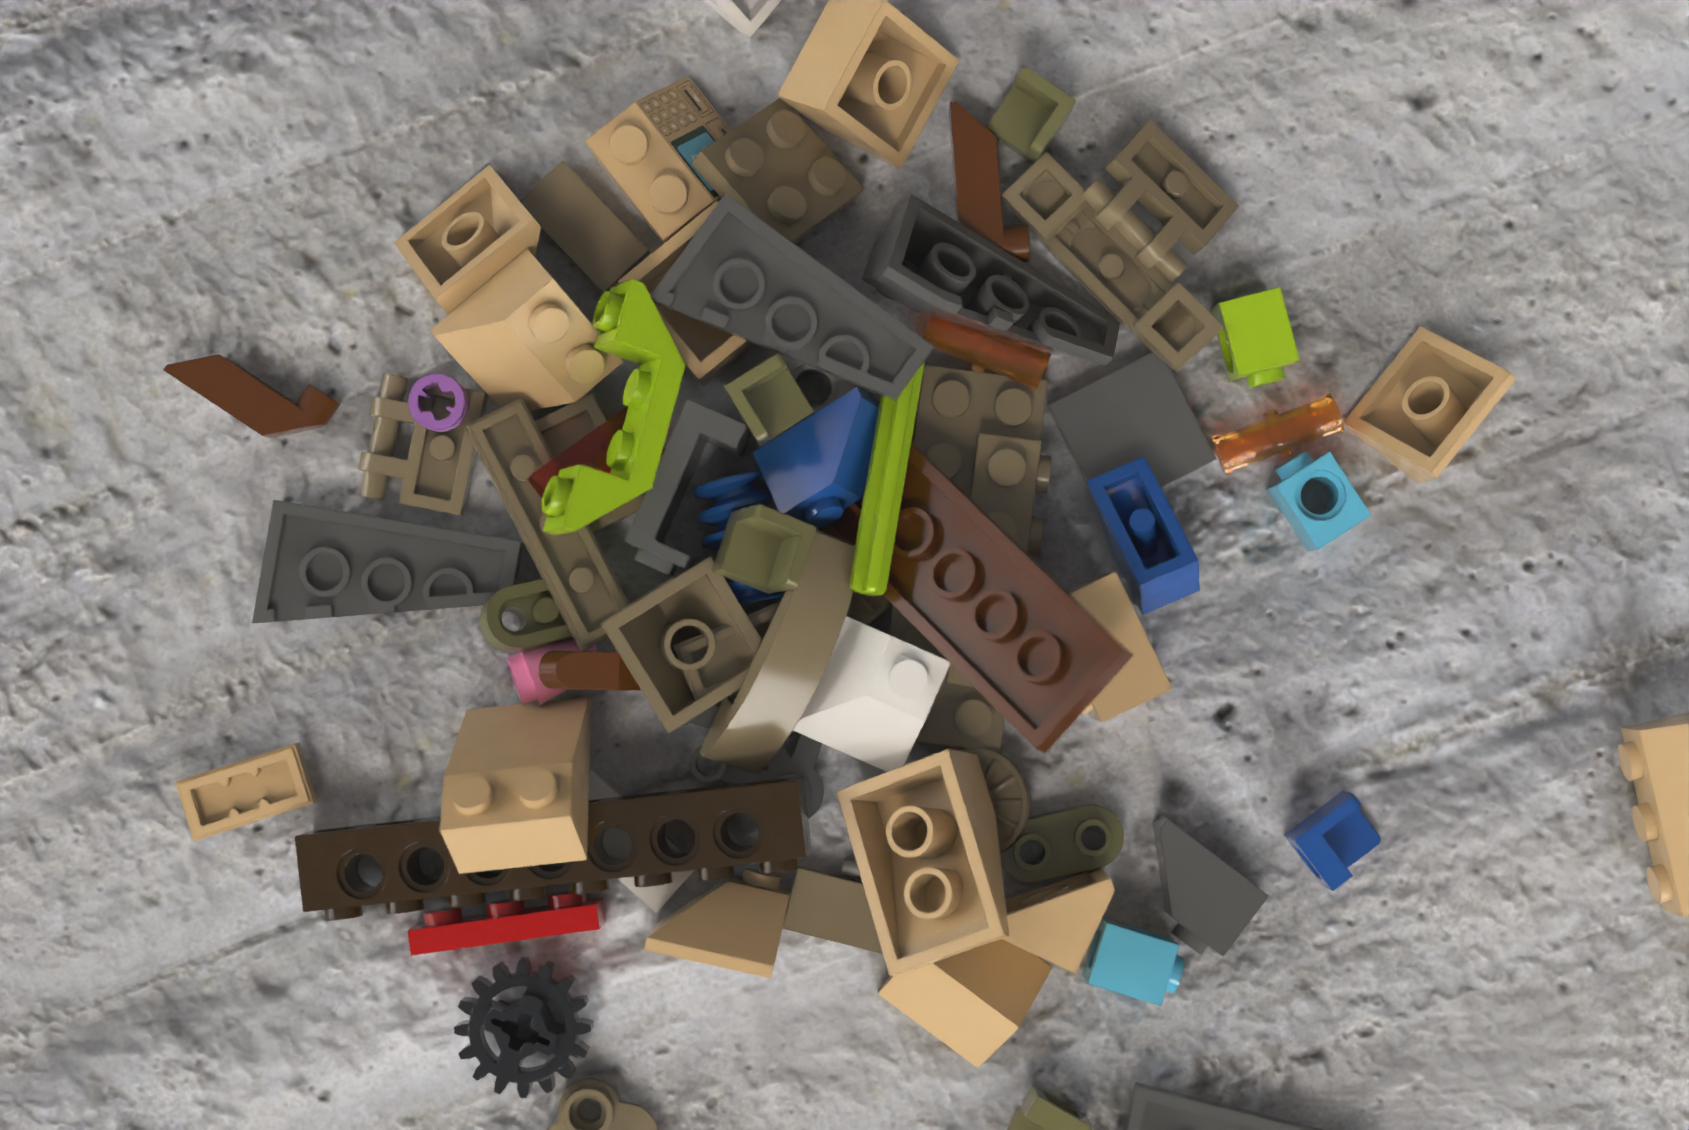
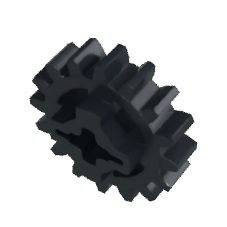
M522 957L518 961L516 973H510L503 961L499 962L493 967L495 982L492 983L487 978L479 976L473 981L472 986L480 997L478 999L464 997L459 1002L458 1008L470 1015V1020L459 1022L454 1027V1034L467 1036L470 1039V1043L458 1053L461 1060L473 1057L478 1059L480 1065L472 1076L476 1081L484 1078L489 1072L496 1076L494 1084L495 1093L501 1094L507 1085L512 1082L517 1083V1091L520 1098H527L531 1092L533 1082L537 1081L546 1094L552 1092L556 1086L555 1072L570 1079L577 1070L569 1056L585 1058L590 1049L589 1045L578 1039V1035L591 1032L594 1027V1020L579 1018L578 1012L588 1004L589 998L587 995L572 998L568 990L573 985L575 977L570 974L557 982L552 978L554 963L551 961H547L538 973L532 972L529 957ZM527 986L522 998L508 1003L501 999L498 1001L493 1000V997L506 989ZM550 997L560 1007L565 1025L554 1020L547 1004ZM523 1013L532 1017L531 1028L539 1032H532L527 1040H521L516 1037L518 1026L510 1022H516ZM484 1030L494 1034L501 1051L499 1057L489 1047ZM537 1052L549 1056L551 1053L556 1055L542 1065L527 1068L521 1067L526 1057Z

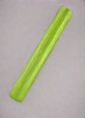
M925 362L896 401L882 395L880 397L849 578L850 589L860 594L883 595L887 589Z

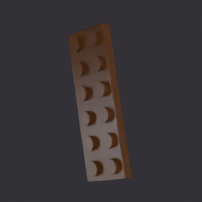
M911 441L887 589L883 595L1035 749L1046 753L1133 657V654ZM864 491L861 499L843 509V515L837 521L818 529L821 532L855 544Z

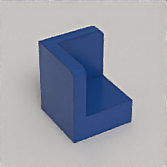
M1344 790L1284 835L1320 884L1331 891L1337 889L1353 876L1347 869L1381 842L1378 833L1359 810V807L1362 805L1354 794Z

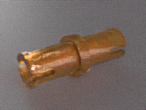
M933 316L930 317L923 338L932 344L935 349L972 363L971 370L983 374L987 369L1030 386L1035 391L1038 389L1052 355L1010 338Z
M1329 393L1324 395L1323 398L1278 414L1276 409L1263 413L1264 420L1221 436L1212 437V443L1221 468L1225 475H1228L1234 470L1277 455L1280 460L1292 456L1293 448L1336 432L1341 433L1344 431V424L1338 406Z

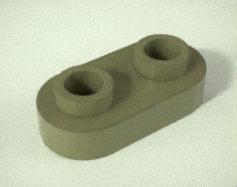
M543 579L505 587L491 596L481 610L480 626L482 633L492 646L501 651L520 652L574 639ZM503 612H512L518 617L520 623L518 631H510L504 627L502 623Z
M1085 804L1029 817L1021 837L1012 847L1000 854V859L1009 874L1020 881L1027 883L1046 881L1110 864L1122 850L1124 831L1119 819L1103 806ZM1089 826H1099L1104 832L1102 844L1092 849L1085 847L1081 840L1083 831ZM1029 840L1039 841L1043 846L1042 857L1034 863L1025 862L1020 856L1022 845Z

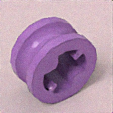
M441 373L428 374L418 379L412 386L408 397V405L413 419L421 426L436 432H447L458 427L466 419L469 410V396L465 388L452 377ZM436 386H439L443 393L447 395L454 394L455 396L454 408L446 407L451 414L442 420H439L435 413L423 410V399L431 400L432 397L427 392Z

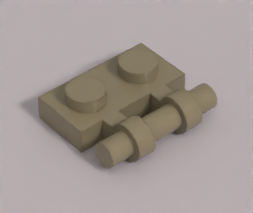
M1148 120L1137 130L1104 168L1122 185L1121 188L1114 193L1097 177L1081 193V196L1097 211L1094 218L1107 230L1114 227L1138 250L1135 257L1148 270L1154 266L1170 282L1174 281L1188 266L1172 249L1177 240L1193 255L1209 243L1239 207L1229 195L1151 120ZM1136 201L1141 203L1162 224L1156 233L1130 209Z
M384 373L379 397L373 396L369 415L375 417L368 452H361L358 470L364 471L359 496L384 500L388 476L403 479L399 499L400 504L464 516L477 454L464 428L466 424L484 416L488 394L465 389L469 396V410L466 419L458 427L450 431L436 432L421 426L415 421L409 410L408 403L404 402L408 378ZM439 386L430 389L427 393L432 399H423V410L435 413L439 420L448 417L451 413L446 407L454 408V394L447 395L443 393ZM399 422L414 424L407 460L392 457Z

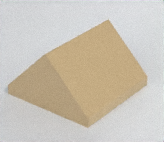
M1420 326L1343 423L1350 431L1415 483L1437 479L1514 383L1516 378L1506 369Z
M1096 868L1005 899L1009 936L1002 939L1076 974L1115 892L1111 878L1101 868Z
M999 939L905 973L889 976L879 989L878 994L979 1068L1021 1026L1052 966L1039 956L1008 941Z

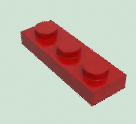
M572 890L549 894V905L524 908L523 900L511 901L510 899L486 903L487 914L462 917L461 907L426 911L423 913L424 922L417 923L407 930L410 954L413 956L599 930L606 922L603 898L587 899L586 893L572 894Z

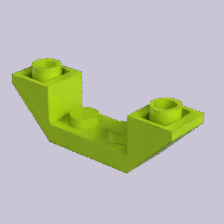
M635 279L627 280L611 287L609 291H605L600 297L593 315V327L599 329L594 348L640 364L639 369L633 370L624 389L623 404L628 406L623 428L614 434L608 447L606 465L611 467V472L608 474L581 464L560 469L558 476L554 475L548 482L543 495L541 510L547 514L543 532L553 535L574 532L653 487L686 365L645 284Z

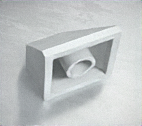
M846 616L822 678L793 731L887 772L904 766L928 716L950 662Z

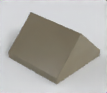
M711 556L649 590L601 623L602 628L667 733H671L739 690L762 643V639L724 577L712 572L715 562ZM725 624L733 626L737 634L724 640L741 665L742 670L700 698L692 699L681 669L696 670L705 666L711 660L715 651V638L711 630ZM704 634L707 646L703 655L697 661L686 664L676 659L671 647L672 645L696 635Z

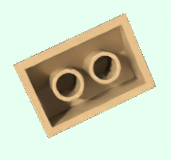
M1689 712L1622 727L1621 732L1624 743L1618 746V758L1622 772L1628 781L1633 780L1638 805H1634L1632 808L1634 826L1640 840L1648 843L1653 864L1646 871L1651 895L1657 904L1662 903L1663 910L1682 917L1689 916Z

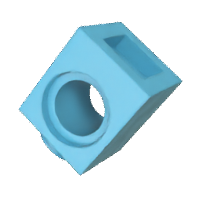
M1308 450L1298 454L1275 470L1281 480L1267 489L1307 551L1319 550L1371 516L1331 452L1321 454L1314 459ZM1309 479L1321 482L1328 490L1329 503L1321 514L1309 512L1302 504L1301 490Z
M1103 916L1095 932L1083 977L1090 985L1161 1006L1166 991L1173 994L1176 992L1183 973L1185 958L1177 955L1180 945L1172 937Z

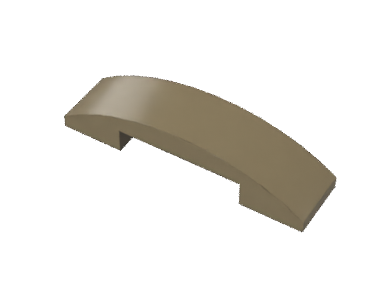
M1047 152L1044 153L1001 195L1002 199L1024 224H1027L1028 229L1057 261L1113 317L1161 360L1178 372L1223 329V325L1179 282L1176 285L1170 282L1154 266L1148 270L1135 257L1138 250L1114 227L1107 230L1094 218L1097 211L1081 196L1085 189Z
M819 530L815 531L799 585L795 589L785 590L736 699L730 697L723 699L699 751L703 757L758 775L784 744L802 716L822 678L845 621L854 592L849 587V578L855 544Z

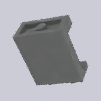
M686 400L660 459L653 487L646 491L624 541L638 547L634 560L674 576L678 565L686 569L694 565L696 558L665 544L666 535L707 442L742 457L751 437V432L746 424L691 400Z

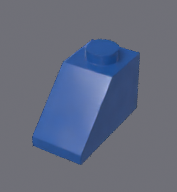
M855 387L753 452L779 512L821 528L837 521L843 515V509L861 499L866 485L879 400L860 388Z
M1145 456L1087 481L1088 489L1115 561L1142 615L1200 591L1199 560Z

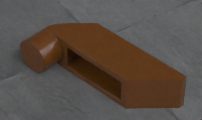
M950 102L949 123L957 222L1019 260L1029 262L1030 243L1027 224L1003 226L996 135L957 102Z
M219 354L168 364L163 369L249 428L267 438H275L324 427L329 423L341 405L311 384H308L295 403L230 359Z
M549 651L544 654L539 663L538 672L540 680L546 687L551 689L641 690L617 651Z

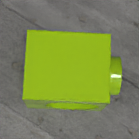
M1281 287L1221 302L1210 310L1211 314L1223 325V329L1217 334L1229 382L1247 378L1249 388L1271 384L1286 379L1283 368L1300 361Z

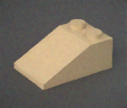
M589 696L549 700L539 706L538 702H531L525 705L514 704L466 710L444 774L440 832L459 874L587 860L591 701Z
M946 749L836 791L889 976H896L1009 936L996 815L977 754Z

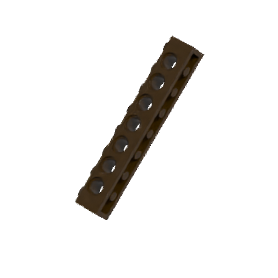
M804 776L589 800L587 860L567 862L564 866L544 864L507 868L502 873L479 871L459 874L440 832L441 816L312 830L295 836L303 912L324 910L326 921L363 916L362 906L385 903L386 914L419 911L424 909V899L447 897L448 907L477 905L486 902V892L509 890L511 901L535 899L548 896L547 886L571 883L572 894L609 890V879L634 877L635 887L658 886L672 883V872L696 870L697 880H715L735 876L734 866L754 863H759L760 873L762 874L780 873L798 869L797 859L807 858L812 852ZM744 813L755 820L759 835L754 845L740 846L730 839L727 832V822L732 814ZM671 820L684 821L693 829L695 845L691 852L679 853L671 849L667 844L665 829ZM608 827H619L630 836L632 851L628 859H615L606 852L603 845V836ZM424 847L436 850L443 859L444 871L439 880L427 877L420 869L419 856ZM363 854L374 857L381 866L382 877L377 886L368 885L359 875L358 863Z

